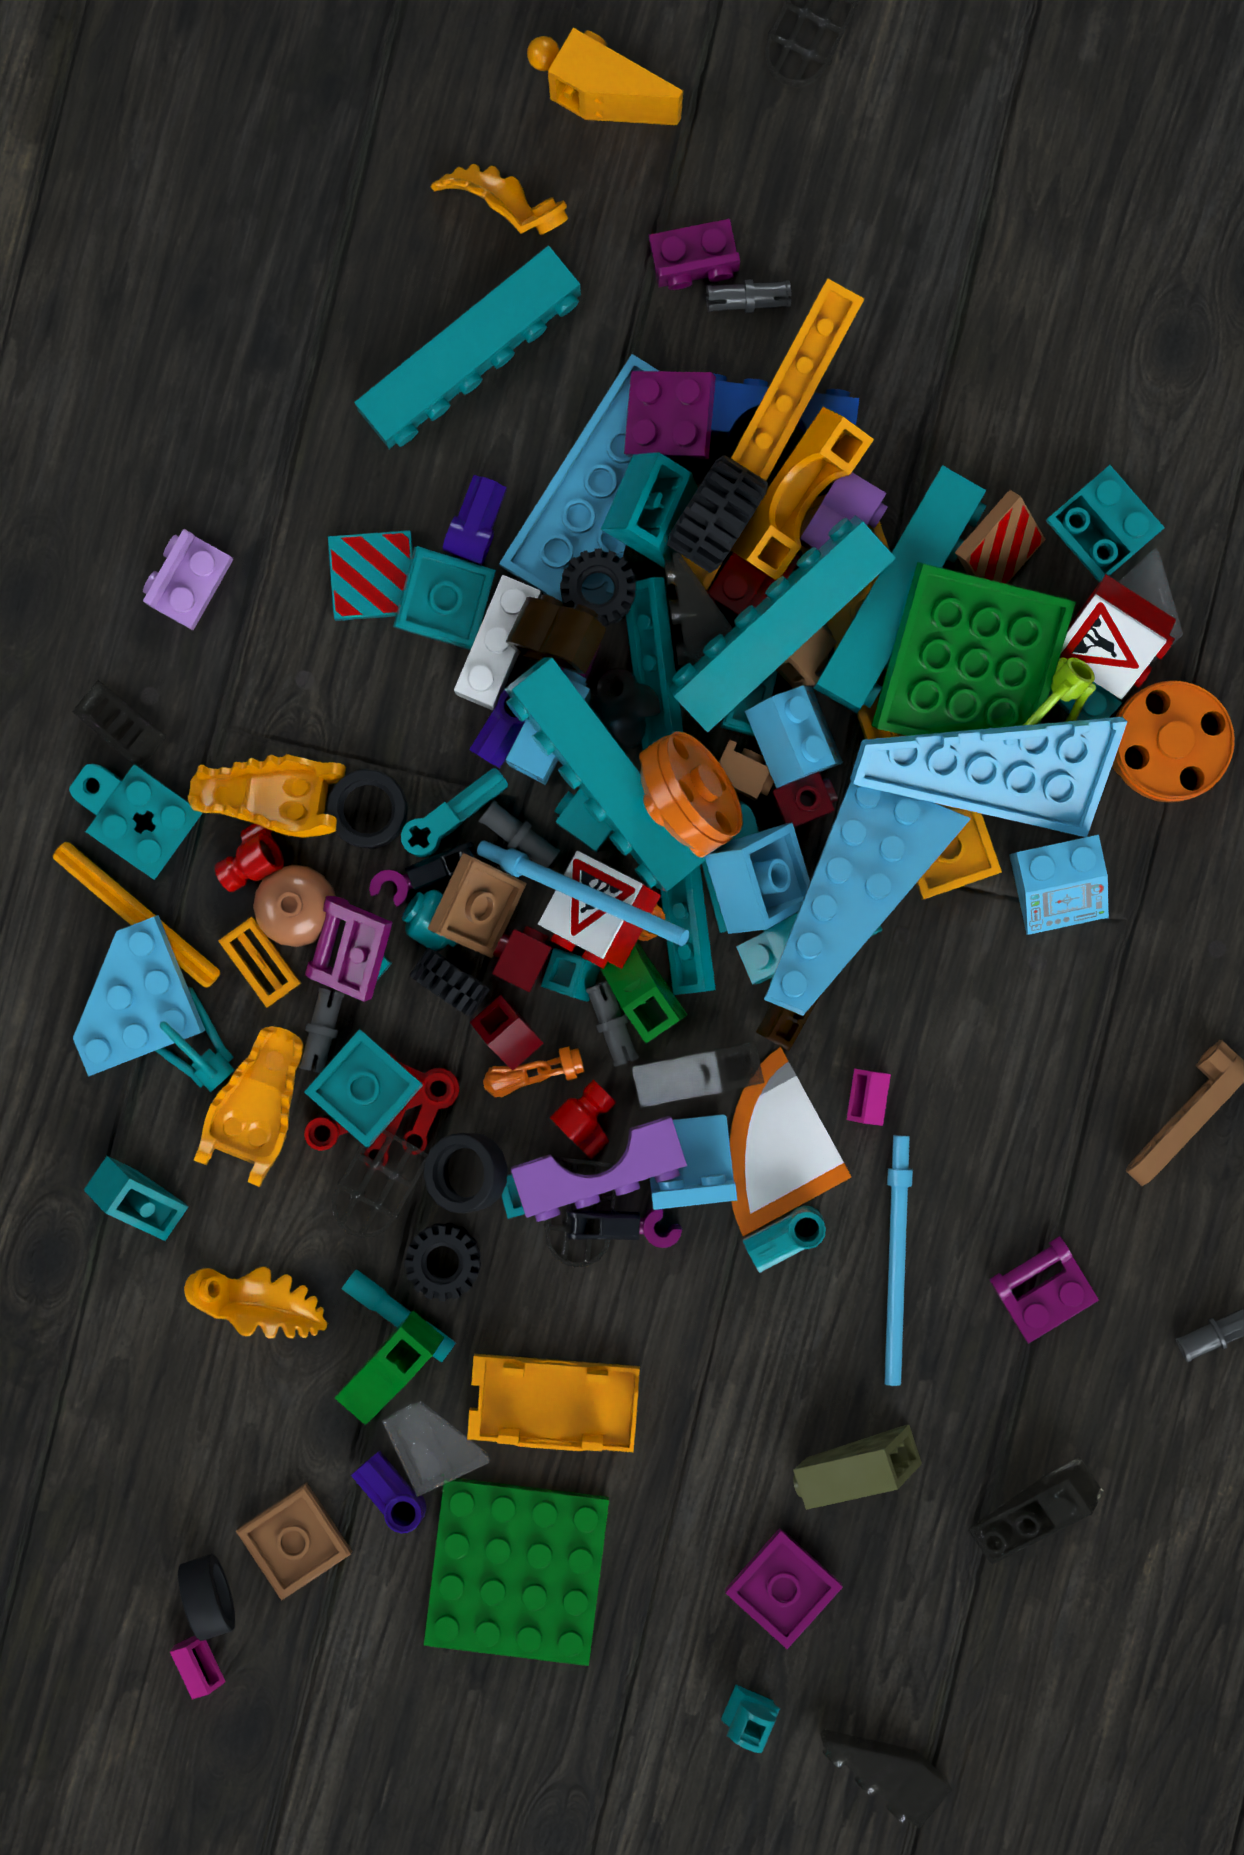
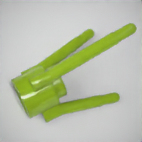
M1062 657L1053 676V683L1051 684L1053 693L1023 725L1037 724L1060 699L1066 702L1076 699L1065 722L1076 721L1087 698L1096 690V686L1093 684L1095 675L1092 669L1078 658L1072 657L1067 660Z

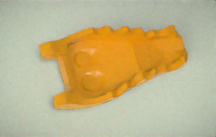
M289 754L283 757L269 755L265 761L249 758L247 762H234L232 768L221 767L219 769H212L205 765H199L197 772L190 781L188 802L194 811L224 814L258 824L288 836L304 838L327 835L335 832L337 826L336 817L324 814L329 784L337 783L345 776L346 767L341 763H322Z
M270 1026L260 1030L249 1056L239 1065L228 1084L219 1091L212 1101L204 1121L202 1136L197 1153L193 1159L194 1161L207 1165L214 1149L220 1150L254 1164L253 1169L249 1173L248 1182L258 1187L261 1186L266 1174L279 1156L287 1136L295 1073L301 1061L304 1048L300 1037L280 1027Z

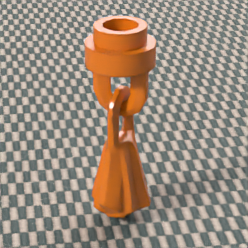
M570 1046L560 1048V1057L548 1061L537 1060L522 1064L513 1071L508 1066L489 1067L483 1080L484 1088L494 1097H504L521 1087L544 1081L550 1076L565 1074L567 1081L577 1079V1074L585 1072L579 1048L573 1050L570 1049ZM561 1064L560 1068L551 1069V1066ZM537 1068L538 1075L528 1077L527 1070Z

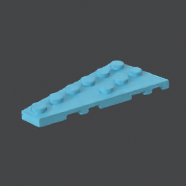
M633 354L629 357L499 563L508 572L532 587L541 590L543 594L552 596L561 602L560 582L562 581V573L564 569H567L569 561L573 557L577 558L581 552L586 550L593 552L595 549H602L603 552L613 551L620 559L624 555L626 545L602 531L601 527L632 458L624 454L631 371H659ZM603 573L589 575L582 584L583 596L593 604L606 603L612 598L615 591L613 581Z
M1123 717L865 739L861 742L850 780L853 784L1087 837L1127 721Z
M850 780L764 1000L803 1016L971 818L933 802L855 785Z

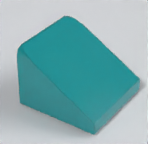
M553 947L541 987L588 1002L590 997L586 992V988L595 985L600 967L581 956Z

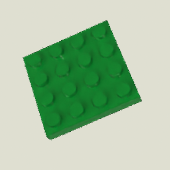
M917 562L872 726L876 729L906 736L1022 726L1048 699L1053 676L1056 672L1076 601Z
M445 1477L424 1646L589 1666L609 1497Z

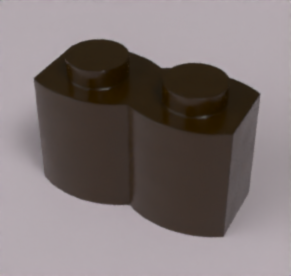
M543 594L541 599L534 597L526 598L506 643L520 655L540 661L544 657H552L560 668L586 674L607 628L597 620L598 614L594 610L581 604H575L574 609L565 607V604L560 600Z

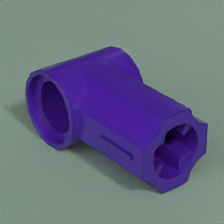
M473 475L459 515L454 516L443 543V551L482 565L493 540L494 530L492 529L506 495L507 487L486 477Z
M505 690L499 696L496 707L469 749L499 769L505 762L526 721L525 719L521 722L518 718H513L508 714L506 701L511 697Z
M380 1450L351 1474L352 1478L382 1512L387 1526L394 1532L400 1534L409 1533L424 1518L426 1501L423 1496L416 1490H412ZM402 1501L410 1503L415 1509V1518L406 1521L398 1517L395 1510L396 1503Z

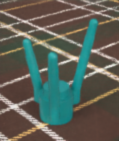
M188 987L203 1026L217 1053L215 1054L211 1049H208L200 1056L165 1021L160 1023V1028L194 1063L190 1066L164 1047L156 1050V1052L191 1077L199 1087L204 1085L211 1092L235 1071L228 1063L234 1056L224 1046L194 989Z

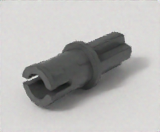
M1244 1308L1216 1321L1213 1318L1208 1319V1325L1185 1336L1176 1338L1177 1345L1186 1362H1190L1192 1359L1219 1347L1225 1350L1228 1343L1243 1337Z

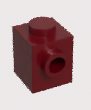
M819 772L772 790L770 793L782 824L793 823L794 828L834 811L832 803L838 801L830 779L822 780Z
M525 926L523 933L516 929L513 930L511 936L503 933L493 953V956L499 958L492 974L523 990L531 992L553 948L545 944L548 936L528 926Z
M502 995L470 1021V1024L484 1042L512 1071L544 1044L525 1019Z

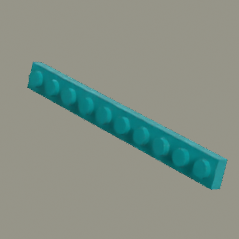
M651 577L635 582V599L631 610L626 614L643 750L664 736L678 731L683 732L680 703L674 698L669 689L674 684L672 678L676 674L665 583L662 577ZM699 865L669 891L660 890L665 920L689 931V938L683 946L667 940L674 995L716 990Z

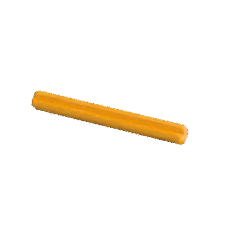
M62 843L54 852L53 859L130 925L156 916L71 843ZM161 920L179 967L203 987H210L218 979L220 970Z

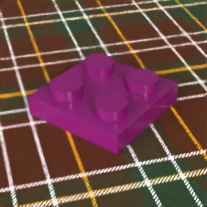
M631 371L624 454L632 457L633 454L660 452L672 459H709L716 376L712 372Z
M779 1528L725 1588V1594L788 1649L843 1586L827 1569L786 1532Z

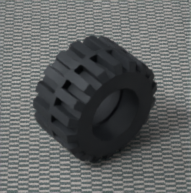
M727 455L721 456L715 461L669 533L667 545L709 573L716 570L724 561L766 495L768 482Z

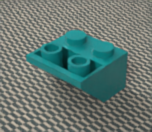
M660 452L633 454L601 530L663 568H669L676 551L667 545L668 535L698 489L692 473Z
M1111 465L1106 467L1045 520L1098 582L1102 580L1105 574L1110 576L1165 528Z

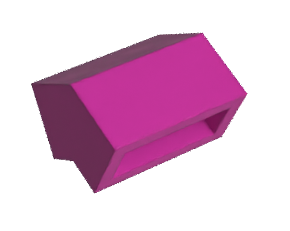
M854 1069L846 1120L883 1126L891 1074Z
M194 1635L175 1644L171 1649L170 1654L192 1699L209 1695L226 1682L206 1640L200 1641ZM193 1648L195 1649V1651H196V1653H197V1655H198V1658H199V1660H200V1662H201V1664H202V1666H203V1668H204V1670H205V1672H206V1675H207V1677H208V1679H209L208 1681H206V1678H205V1676H204V1674H203V1672H202V1670H201V1668H200V1666H199V1664H198V1661H197V1659H196V1657H195V1655H194V1653H193V1651H192Z

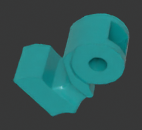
M735 1685L721 1718L723 1723L730 1727L726 1736L746 1750L762 1753L780 1708L775 1705L773 1700Z

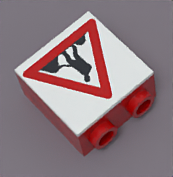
M1105 574L1070 622L1059 660L1062 657L1067 660L1074 657L1084 661L1095 675L1094 682L1122 700L1133 685L1139 688L1144 683L1153 668L1149 665L1153 658L1156 656L1162 659L1175 640L1170 633L1176 619Z
M576 851L564 876L650 914L653 912L661 896L644 884L579 851ZM557 890L538 925L554 933L550 941L571 952L576 945L585 949L582 958L603 969L607 962L622 969L643 930Z

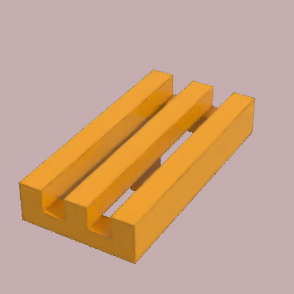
M251 916L218 940L266 1008H269L277 1000L302 984L272 941L259 927L254 917ZM251 929L288 980L286 984L282 985L245 934L247 930ZM238 938L275 989V992L269 995L232 944V941Z

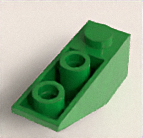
M638 941L622 969L607 962L604 969L600 967L622 1010L645 1043H648L688 1015Z
M413 1310L335 1396V1399L366 1425L433 1356L444 1337Z

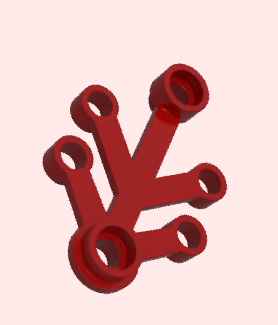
M387 1052L392 1058H394L398 1062V1059L394 1054ZM398 1062L419 1080L423 1086L378 1136L373 1145L365 1150L363 1159L367 1167L378 1170L388 1163L390 1157L388 1150L406 1110L421 1104L422 1107L414 1128L404 1135L402 1145L404 1150L412 1155L420 1154L426 1149L428 1145L427 1134L438 1109L451 1106L459 1095V1082L451 1071L444 1068H434L423 1073ZM439 1080L446 1084L447 1091L443 1096L433 1094L431 1086L434 1081ZM317 1117L307 1124L304 1136L311 1148L324 1151L333 1147L337 1143L339 1136L348 1133V1131L336 1120H332L329 1117ZM320 1125H325L330 1129L331 1134L326 1141L319 1140L316 1136V1129ZM417 1134L422 1138L423 1144L420 1149L414 1150L409 1147L407 1141L410 1135ZM379 1149L383 1152L384 1160L381 1164H373L370 1161L369 1153L371 1150Z

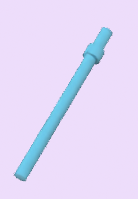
M485 840L481 841L478 845L477 854L499 864L502 871L515 877L526 876L680 946L685 945L689 938L688 930L529 860L528 855L514 848L506 850Z
M893 1135L892 1168H888L887 1185L891 1186L884 1384L890 1386L901 1385L907 1199L908 1187L912 1186L913 1169H909L910 1136Z

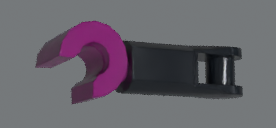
M473 842L461 844L405 867L407 873L404 875L393 870L379 872L370 882V896L378 895L381 891V886L385 882H393L397 886V893L393 898L397 908L407 898L408 890L414 889L415 894L450 880L454 872H449L444 858L455 854L459 862L463 853L475 858L470 848L474 846Z
M652 1208L646 1213L644 1218H640V1212L567 1211V1217H571L570 1232L566 1233V1238L639 1240V1234H644L648 1242L653 1246L667 1248L677 1243L682 1233L681 1224H672L663 1233L657 1232L654 1229L656 1222L663 1218V1209L653 1210ZM587 1218H600L599 1232H587Z

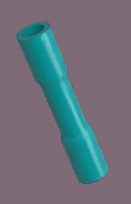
M355 1269L341 1288L366 1308L377 1312L396 1327L411 1313V1311L390 1297L382 1287L357 1269ZM426 1321L444 1337L433 1354V1357L442 1363L456 1342Z

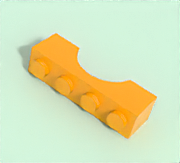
M822 407L768 487L766 495L731 548V551L774 580L780 578L802 547L800 529L813 501L830 483L852 473L874 439L845 417Z

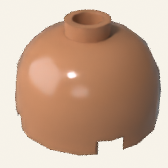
M294 864L284 866L282 869L265 877L255 892L253 909L257 924L268 938L280 945L301 947L313 944L319 939L326 917V912L323 911L325 897L336 896L334 888L324 875L311 867Z

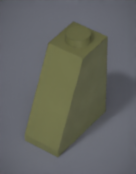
M904 1425L805 1458L793 1469V1483L797 1495L803 1499L805 1508L808 1510L898 1490L921 1466L922 1462L910 1425Z

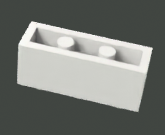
M502 575L454 688L457 696L494 710L519 655L517 651L506 643V640L526 598L534 597L541 599V590Z

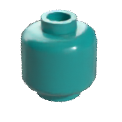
M430 890L425 894L418 892L407 905L402 915V920L406 922L405 932L410 938L434 951H440L448 944L454 947L457 944L456 942L428 930L429 924L443 897V894L439 891Z

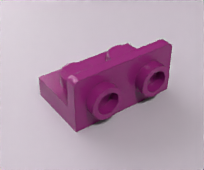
M730 219L649 235L658 287L668 286L669 290H679L691 286L693 280L709 278L710 282H719L733 277V272L739 271L741 261L739 253L736 252Z

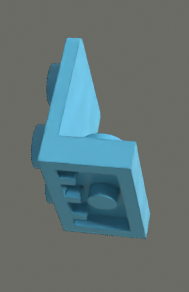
M724 1114L673 1119L687 1166L678 1169L680 1176L667 1181L656 1183L655 1177L650 1178L653 1210L737 1201L727 1117Z

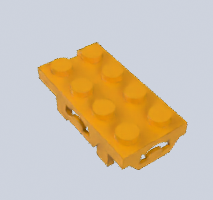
M474 1354L471 1385L479 1386L478 1408H470L467 1440L497 1442V1444H510L518 1447L569 1451L588 1450L602 1452V1450L633 1452L640 1366Z

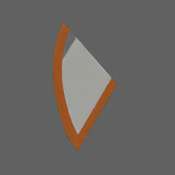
M779 1047L758 1066L750 1077L736 1106L731 1125L730 1151L733 1178L737 1192V1201H731L737 1224L743 1236L852 1177L782 1048Z

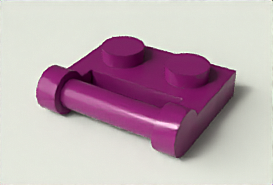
M326 896L323 911L326 912L325 920L319 935L313 961L308 962L305 975L314 981L358 1000L368 1001L372 999L393 922L353 906L344 898ZM342 919L346 923L334 968L332 969L329 962Z
M1060 1236L1049 1242V1248L1002 1276L998 1273L989 1279L992 1287L1028 1344L1099 1301ZM1058 1261L1061 1263L1064 1270L1015 1299L1011 1291L1012 1289Z

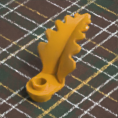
M471 164L467 170L457 167L452 174L447 173L431 184L434 192L445 189H461L485 199L489 207L504 216L520 234L536 227L541 235L558 227L568 219L565 212L567 205L564 200L555 203L553 197L531 208L520 182L513 176L505 179L501 178L500 172L495 166L488 167L484 172H481L479 165Z
M264 1266L239 1279L228 1278L211 1268H202L191 1274L185 1283V1297L191 1305L216 1319H227L242 1336H251L258 1325L267 1338H274L279 1327L282 1328L285 1336L288 1338L295 1337V1330H297L300 1337L306 1338L309 1331L311 1335L316 1336L319 1330L324 1331L327 1328V1321L323 1318L324 1309L322 1307L316 1309L317 1297L310 1296L305 1300V1296L308 1293V1288L305 1285H301L293 1292H290L292 1277L284 1274L275 1282H271V1270Z

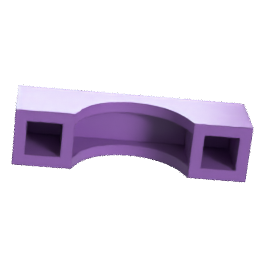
M666 1116L629 1128L628 1143L622 1157L615 1165L601 1173L592 1175L573 1173L562 1167L551 1154L512 1166L511 1172L526 1218L535 1215L536 1221L539 1222L560 1215L559 1207L574 1202L577 1209L600 1202L599 1194L614 1189L616 1196L640 1189L639 1181L655 1177L656 1183L680 1176L678 1169L687 1166L672 1117Z

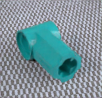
M801 1206L792 1211L789 1216L744 1238L743 1243L759 1273L804 1249H811L822 1243L826 1231L822 1214L812 1206ZM805 1217L812 1218L818 1223L816 1233L809 1237H803L795 1231L796 1223Z

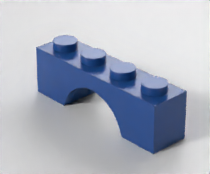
M714 374L716 381L711 439L727 441L737 425L755 414L769 388L767 381L744 379L743 384L727 382L726 376ZM827 389L825 394L814 393L796 426L804 435L822 407L845 417L856 426L859 398L850 397V392L840 389Z

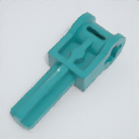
M492 768L426 817L409 821L401 832V842L404 848L409 853L418 857H428L438 850L442 839L461 826L464 820L508 787L507 780L498 769ZM419 828L423 832L430 829L431 834L427 837L430 844L426 848L419 844L414 847L412 846L411 842L415 839L413 834L415 829Z

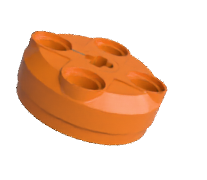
M1163 681L1152 684L1132 695L1116 715V717H1123L1127 721V725L1112 765L1113 769L1130 788L1146 798L1161 802H1180L1197 797L1211 789L1222 778L1230 764L1235 740L1230 716L1222 703L1213 694L1200 686L1183 681ZM1149 693L1157 694L1163 700L1164 706L1161 714H1153L1148 710L1146 697ZM1204 714L1213 716L1218 723V730L1214 736L1205 733L1201 727V719ZM1130 747L1137 749L1142 754L1143 762L1138 770L1132 769L1125 762V752ZM1183 769H1190L1197 777V785L1192 791L1185 789L1180 782V774Z
M678 731L660 738L640 752V775L645 793L643 797L645 808L651 818L658 825L664 827L677 841L689 847L696 856L703 858L728 843L733 836L740 832L743 817L736 791L720 763L700 741L685 732Z

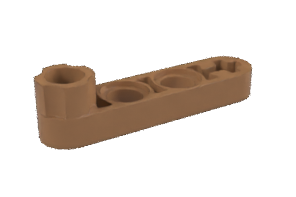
M1219 1040L1210 1047L1196 1064V1067L1209 1079L1128 1165L1126 1172L1141 1186L1149 1183L1244 1083V1060L1223 1040Z

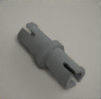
M744 279L743 284H710L706 286L708 312L744 309L745 313H754L755 308L791 307V298L788 297L791 296L789 280L753 283L752 279Z
M494 800L479 822L507 841L508 848H516L527 854L528 858L533 862L548 868L561 850L556 849L530 828L533 825L528 821H525L523 824Z
M604 981L596 986L593 985L586 988L599 1021L596 1024L598 1033L603 1032L614 1067L626 1064L629 1060L634 1061L638 1059V1053L635 1051L626 1027V1023L629 1022L626 1014L621 1013L617 999L608 982Z
M319 987L311 1024L306 1023L305 1031L308 1032L301 1064H299L300 1069L311 1071L316 1054L313 1072L321 1073L325 1069L332 1039H337L339 1031L335 1030L342 999L345 995L344 993L333 991L329 1007H327L331 990Z

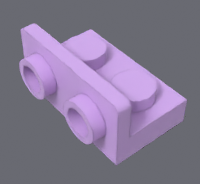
M183 529L180 536L174 535L168 542L163 554L167 559L159 573L153 571L147 579L143 588V593L146 594L143 602L187 628L194 630L230 567L233 558L195 537L186 529Z

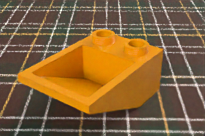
M573 27L561 49H559L558 44L552 38L547 36H539L533 39L527 48V58L531 66L539 71H548L550 100L585 120L678 125L681 120L683 90L608 48L606 41L592 31L586 30L585 33H582Z

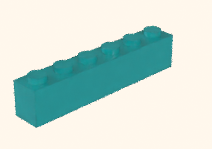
M548 245L356 400L354 403L359 413L389 449L395 444H398L399 447L404 446L417 435L418 430L416 427L426 419L430 418L431 421H434L442 416L451 406L449 401L457 394L462 392L463 395H466L473 391L482 382L483 378L481 375L492 366L498 369L505 365L515 355L514 348L524 340L531 343L541 336L547 329L545 323L556 314L563 317L572 311L579 303L577 297L581 295L580 283Z
M942 465L892 551L896 559L877 577L813 689L855 713L861 709L862 705L869 708L872 706L883 687L876 683L883 669H888L917 562L937 567H943L946 560L951 563L955 562L957 558L955 551L964 542V540L959 538L967 524L975 527L987 506L980 502L986 492L985 489Z
M856 515L850 520L844 518L829 531L828 536L830 539L819 549L813 547L804 553L796 563L799 567L787 579L782 576L774 581L765 592L768 596L756 608L751 605L744 609L734 620L736 626L725 637L722 634L714 637L704 647L703 653L705 655L693 666L691 663L686 664L673 676L672 681L674 684L669 688L672 695L707 732L896 559L871 529Z
M544 657L504 689L511 697L506 701L510 710L521 722L527 719L537 732L532 737L547 756L553 752L563 765L558 769L563 779L572 789L580 787L588 798L584 802L587 810L599 823L603 820L606 821L614 832L609 836L611 841L624 856L628 853L633 856L639 864L635 868V872L648 888L651 889L656 886V888L667 892L706 860L704 857L696 856L689 847L677 841L664 827L658 825L651 818L643 801L645 793L641 783L640 772L552 657Z

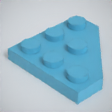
M159 915L118 930L115 933L73 1036L88 1077L174 1044L169 1036L160 1028V1023L163 1021L167 1022L183 1039L205 1031Z

